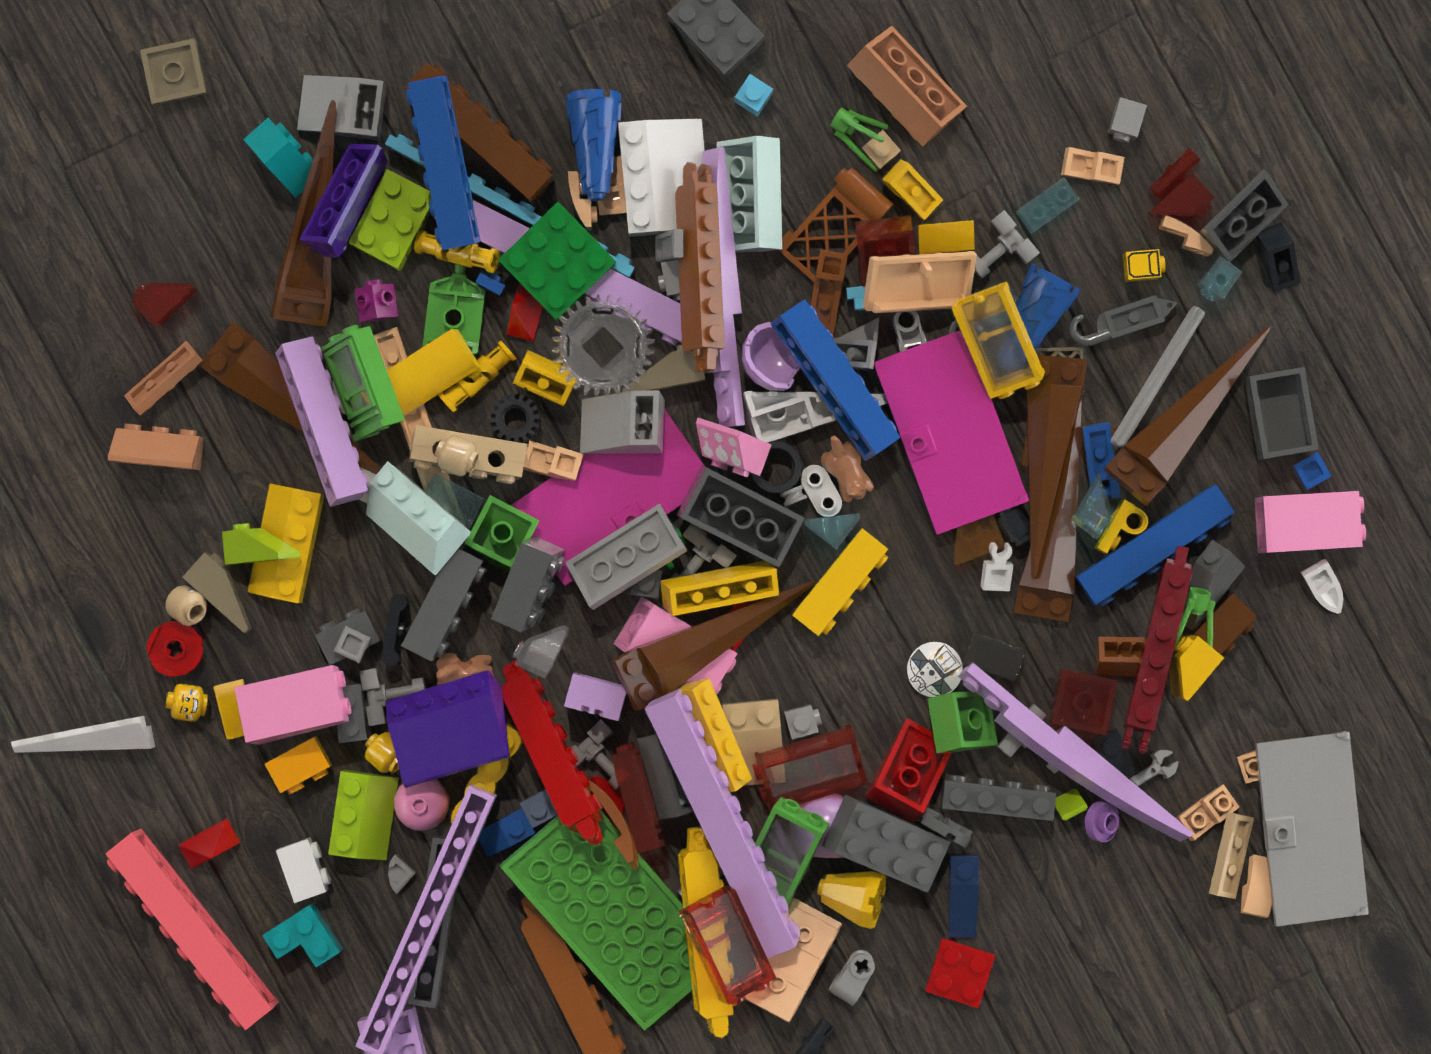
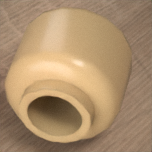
M452 435L446 441L441 440L439 442L435 456L439 457L438 465L442 470L457 476H464L467 472L472 473L479 459V452L476 451V445L473 442Z
M182 585L173 589L168 595L166 610L173 619L182 625L191 626L201 621L205 616L207 601L205 597L191 586Z

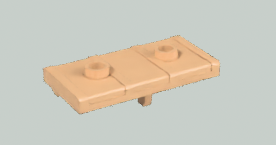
M974 251L870 257L863 307L866 311H872L873 313L951 309L956 300L971 295L977 254Z
M792 898L788 906V915L791 921L794 920L800 929V939L796 947L767 959L762 954L744 990L740 994L741 998L790 1023L842 926V923L795 898Z

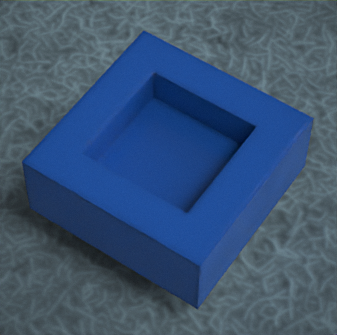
M488 272L487 276L480 273L475 282L480 287L501 298L507 289L502 284L504 279Z
M1318 452L1292 466L1305 490L1331 477Z

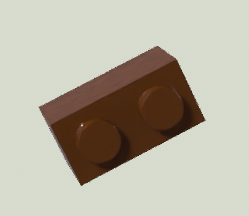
M1228 593L1213 610V649L1224 656L1236 646L1233 641L1240 634L1245 636L1255 626L1252 621L1257 617L1233 593ZM1207 616L1198 628L1191 632L1192 635L1199 636L1206 643Z

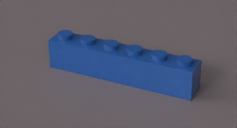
M447 75L409 82V89H406V97L409 105L413 106L415 117H412V126L420 139L418 155L420 160L424 161L426 168L423 178L427 189H430L432 200L429 201L431 215L436 217L438 228H435V237L437 243L441 244L442 250L481 242Z
M805 299L770 323L865 461L900 438L894 423L887 419L881 410L879 401L867 390L863 378L854 371L849 364L847 355L840 351L833 340L832 333L823 326L818 319L816 310Z
M1216 484L1211 485L1076 575L1075 579L1092 605L1100 603L1101 606H1104L1115 598L1114 592L1122 587L1125 591L1139 582L1137 580L1138 576L1144 572L1147 575L1154 573L1162 567L1159 562L1168 556L1173 560L1177 546L1183 547L1191 541L1195 545L1208 536L1206 531L1213 526L1219 529L1231 521L1229 516L1234 513V510Z

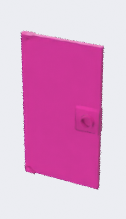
M961 330L874 362L937 535L1030 501L1028 494L1025 492L992 399H990Z
M664 409L663 453L584 454L575 481L551 477L510 506L540 520L532 537L536 536L565 549L562 557L566 558L565 562L658 504L663 507L667 515L681 506L698 471L704 464ZM564 563L561 572L556 574L564 586H566L574 578L566 563Z

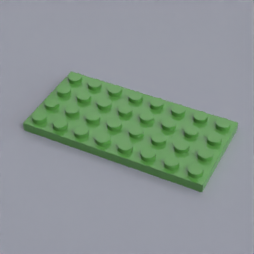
M601 809L599 813L603 820L599 821L598 824L604 837L599 845L593 846L584 840L580 833L570 831L567 826L562 824L559 816H557L502 862L500 867L645 1031L692 991L683 903L639 853L638 868L632 869L613 842L622 833Z

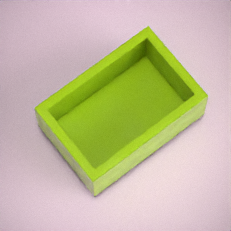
M387 169L348 243L352 247L401 272L414 247L418 232L423 230L431 215L429 201L432 200L430 191Z

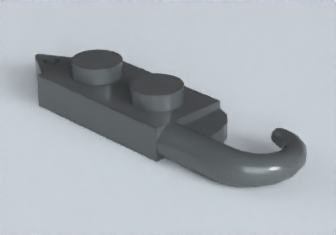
M1155 295L1103 312L1097 319V332L1087 336H1081L1076 329L1078 322L1084 318L1080 314L1070 322L1069 335L1078 345L1092 346L1165 322L1164 318L1176 306L1177 302L1160 299ZM1167 303L1171 304V308L1167 307Z

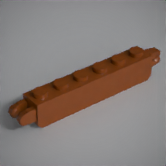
M687 162L683 168V185L678 186L675 192L677 229H683V258L678 259L682 347L687 352H693L697 372H710L716 370L718 350L725 349L717 183H712L710 165L701 164L697 170L696 164Z
M526 896L522 897L521 903L524 906L523 909L527 917L523 920L521 930L583 1054H624L625 1044L619 1034L614 1035L610 1027L614 1024L607 1009L602 1011L598 1003L601 997L594 984L590 986L585 977L589 973L582 959L577 961L573 953L574 950Z

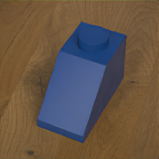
M521 807L484 827L478 840L487 857L535 834L537 830L535 827L532 828Z

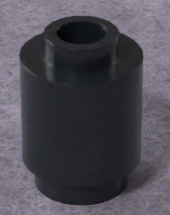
M1019 506L997 513L1000 518L996 520V523L1009 543L1012 542L1015 547H1018L1030 539V523Z

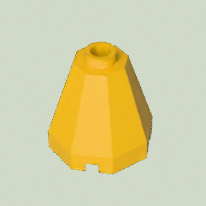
M878 871L828 874L826 879L820 880L817 894L821 896V902L857 925L872 929L875 928L881 912L882 903L880 901L881 895L884 896L887 875Z

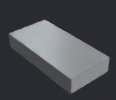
M673 229L655 236L656 262L663 263L683 258V229Z

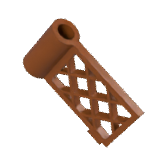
M853 167L849 171L843 168L834 178L837 184L794 233L789 230L782 237V249L779 251L813 282H815V275L811 272L810 260H818L819 256L810 257L809 240L825 239L826 250H829V239L845 238V251L843 253L849 255L893 206L889 199ZM834 196L843 203L844 215L827 216V204ZM846 207L855 215H847ZM824 208V217H816ZM847 218H860L867 226L860 234L848 235ZM844 219L845 235L828 236L827 220ZM813 220H824L825 236L809 237L808 225ZM805 230V237L798 238L799 235ZM848 238H855L848 246ZM794 241H806L807 257L795 258L787 249ZM807 260V268L799 261Z

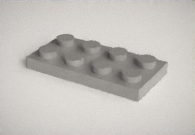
M658 504L565 563L589 607L594 610L687 552V549L665 510Z

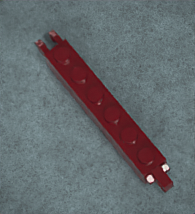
M1177 546L1173 560L1167 558L1166 563L1161 569L1123 728L1126 729L1121 747L1128 750L1132 742L1133 730L1143 733L1138 746L1139 753L1142 754L1146 753L1150 735L1155 729L1193 569H1191L1192 564L1186 563L1189 548Z

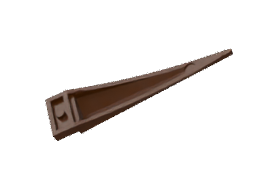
M334 100L330 102L274 287L275 295L271 311V318L327 326L331 305V257L322 256L299 239L333 175L336 103Z
M233 321L203 358V361L199 363V366L222 384L303 432L279 363L253 336ZM349 437L352 447L354 446L358 451L359 466L377 475L381 469Z
M1266 327L1124 445L1123 449L1110 461L1104 471L1145 506H1148L1166 486L1224 397L1269 333L1270 327Z
M1037 355L1045 374L1038 386L1027 389L1031 576L1033 579L1038 574L1060 477L1085 387L1087 359Z
M1082 400L1079 405L1060 477L1038 574L1035 579L1031 576L1030 546L1017 585L1013 613L1069 622L1075 579Z
M806 581L780 592L778 596L762 599L703 623L636 646L611 660L634 710L640 711L650 701L674 691L812 587L816 581Z

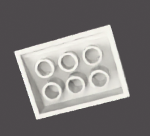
M702 119L641 120L618 123L629 237L657 235L677 229L675 192L678 186L683 185V168L687 162L694 163L697 166V170L702 164L703 151H705Z

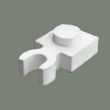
M991 542L989 553L992 556V561L984 560L980 587L983 590L1010 591L1013 564L1011 561L1006 560L1012 555V547L1009 543H1005L1004 550L1001 553H997V545L995 542Z

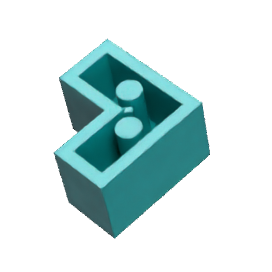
M267 118L243 140L296 198L304 190L313 158L307 152L301 154L298 151L302 146L280 122L275 125Z
M314 902L262 935L277 959L301 944L315 967H318L343 950Z

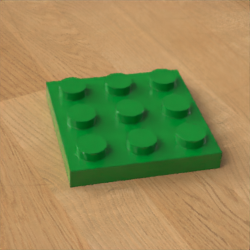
M559 202L498 259L556 321L617 263Z

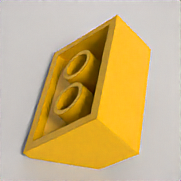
M1185 635L1180 637L1173 652L1169 672L1171 694L1177 699L1189 701L1224 659L1222 655L1199 636Z

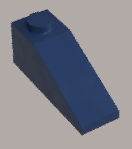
M948 853V937H976L979 889V856L977 854Z

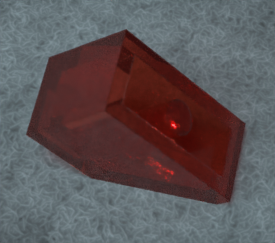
M1192 173L1149 211L1148 214L1156 218L1169 216L1176 219H1191L1197 214L1201 218L1212 208L1209 202L1215 197Z
M150 282L148 285L142 284L133 293L135 298L130 302L153 326L159 328L198 289L190 283Z

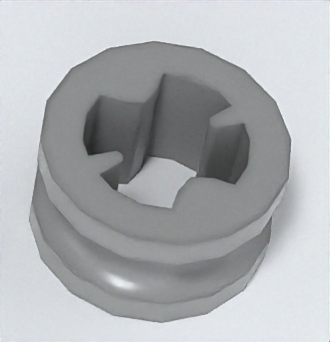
M802 485L780 493V497L785 499L784 507L807 498L802 493Z

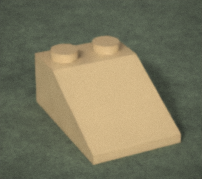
M778 699L722 704L723 712L752 777V780L744 786L785 782Z

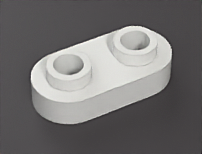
M819 465L806 467L801 474L800 480L815 510L824 517L836 515L842 507V499L828 473ZM813 473L818 474L820 477V481L817 484H812L809 480L810 475ZM825 498H831L833 500V506L831 508H825L823 506V500Z

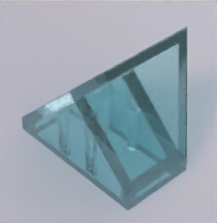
M1099 473L1071 518V521L1095 539L1102 535L1116 510L1111 508Z
M860 514L804 519L803 522L806 528L836 550L860 520Z

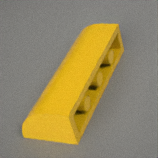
M451 329L389 368L387 373L403 416H405L481 367L459 330ZM365 390L362 391L366 401L370 404Z

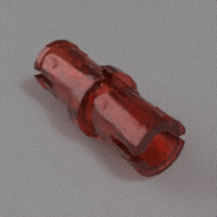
M1188 148L1172 165L1169 164L1162 176L1149 187L1152 193L1162 200L1177 183L1181 184L1185 180L1184 176L1201 161L1197 157L1198 155Z

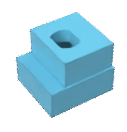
M865 286L846 288L847 301L853 300L854 311L865 310L863 307Z

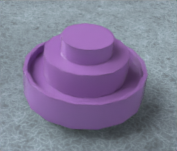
M1096 801L1088 809L1085 816L1086 832L1089 838L1094 841H1110L1115 836L1119 826L1118 810L1107 801Z

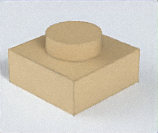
M884 130L877 134L884 138V142L881 143L871 139L862 147L863 152L879 170L901 152Z

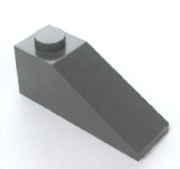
M1212 540L1193 566L1189 589L1197 587L1207 590L1211 593L1210 600L1217 603L1245 566L1232 552ZM1204 611L1203 615L1190 613L1185 626L1194 632L1207 616V611Z

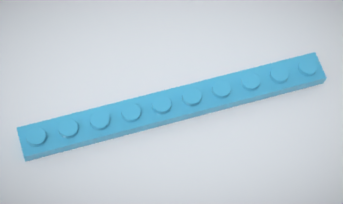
M401 134L397 138L389 135L385 143L387 148L425 168L424 161H421L419 158L418 149L412 147V140ZM471 174L470 178L468 177L470 190L473 195L530 226H533L541 218V216L533 212L535 207L522 200L517 204L509 199L511 195L498 187L494 191L485 186L486 181L474 174ZM598 242L607 251L608 247ZM619 253L616 257L609 254L617 262L611 269L631 279L635 271V267L631 266L633 261Z

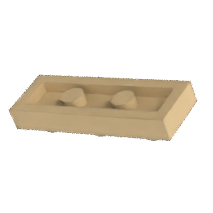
M1231 812L1227 813L1209 894L1236 899L1254 821L1253 817Z

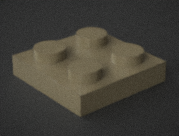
M194 38L140 50L150 100L153 106L207 94L197 43Z

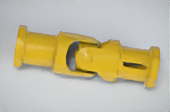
M425 230L418 232L414 243L415 253L421 255L423 253L431 254L439 260L460 264L469 268L477 266L486 269L490 273H494L498 267L500 251L494 248L489 250L478 247L477 243L442 250V246L437 243L435 235H431Z
M500 340L494 350L487 356L482 355L477 360L481 368L449 387L445 392L438 394V396L454 413L460 403L467 397H473L499 374L498 371L509 361H514L517 358Z

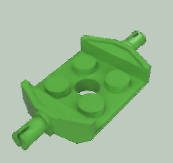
M455 264V273H452V276L430 283L423 347L447 331L458 329L473 355L479 354L478 348L486 290L466 278V266ZM451 310H457L461 314L462 319L455 326H451L446 322V315Z

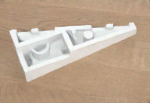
M746 391L743 393L746 417L751 435L766 443L837 421L818 392ZM885 393L871 394L879 401L881 406L889 404Z
M144 716L11 742L14 753L151 749L155 747L151 725L146 726Z

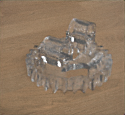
M597 294L596 302L594 303L587 296L585 306L576 301L577 310L574 312L572 309L567 308L566 311L570 317L567 319L560 316L559 318L564 326H555L554 328L556 332L560 333V337H552V341L559 343V347L551 349L552 353L560 354L559 357L554 359V364H563L558 370L559 374L568 372L565 382L567 383L574 379L576 381L574 384L575 390L581 385L585 386V395L590 391V388L594 389L595 397H598L600 390H604L606 398L609 397L611 389H614L617 395H620V387L622 386L628 391L631 390L629 381L632 380L634 383L639 384L640 381L636 375L638 373L644 376L647 374L642 365L651 366L652 362L645 358L646 355H654V350L647 349V345L653 344L654 339H646V336L652 332V328H643L648 321L647 318L638 320L641 310L638 309L632 313L630 311L632 307L631 302L625 307L621 306V297L616 301V304L612 303L611 295H608L606 302H602L600 294ZM596 308V311H611L612 308L616 312L610 315L594 314L591 310ZM602 327L624 347L604 368H601L582 348ZM566 335H568L569 338H570V343H569L570 354H569L568 357H567V354H566V353H567V341H568V338L566 337ZM638 336H640V339L638 340V343H639L638 354H640V355H639V358L637 359V358H636V339H637ZM592 380H611V381H610V382H609V381H608V382H598V381H592Z

